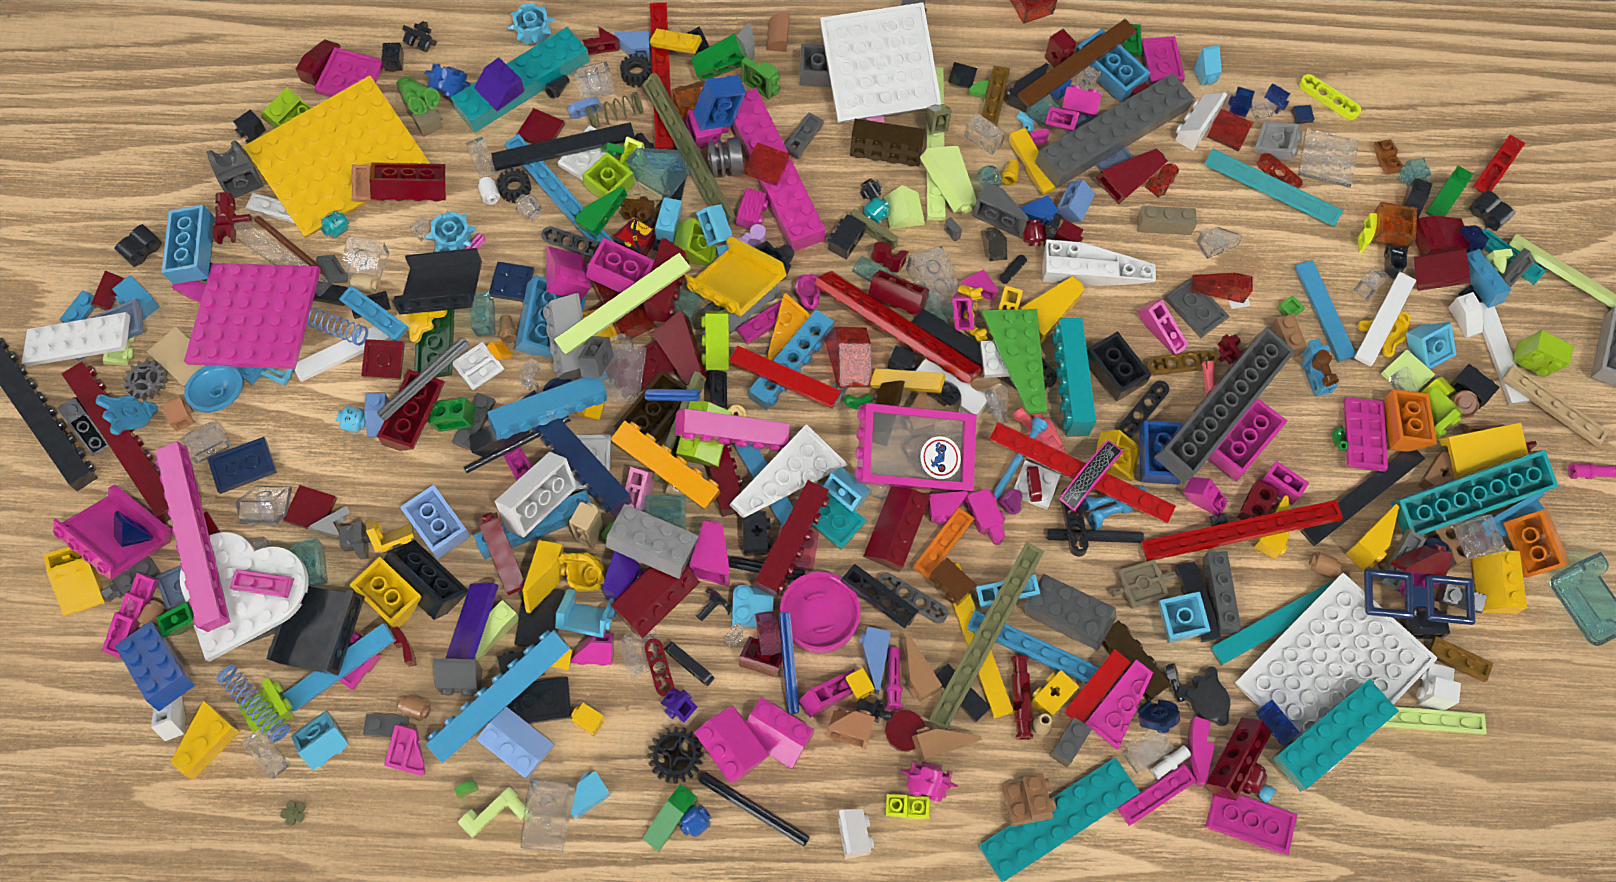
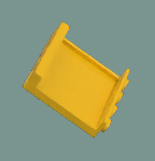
M730 236L726 240L729 248L697 277L693 278L686 274L685 278L690 291L700 294L704 299H709L717 306H722L728 312L741 317L787 275L783 262Z
M1521 423L1440 439L1441 446L1447 445L1454 478L1528 453Z

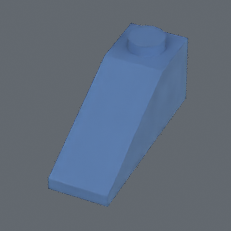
M867 627L866 633L862 632L860 644L863 645L862 652L871 683L875 688L874 694L878 695L891 631Z

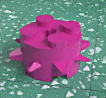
M913 760L910 769L901 770V772L908 775L906 787L909 788L908 793L915 796H921V793L929 795V799L936 802H941L942 798H946L948 789L951 787L957 788L958 785L951 782L952 771L942 772V767L922 761L921 765H917V761Z

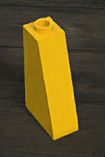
M1074 276L1021 307V309H1037L1040 344L1055 329V325H1058L1060 318H1064L1082 297L1084 292L1083 284Z

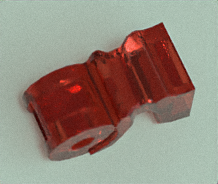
M1173 163L1165 164L1161 168L1158 177L1152 176L1148 179L1145 188L1158 198L1165 195L1170 184L1175 181L1179 173L1178 167Z

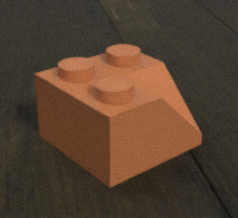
M845 709L834 710L828 727L827 738L866 749L875 717L865 710L852 713Z

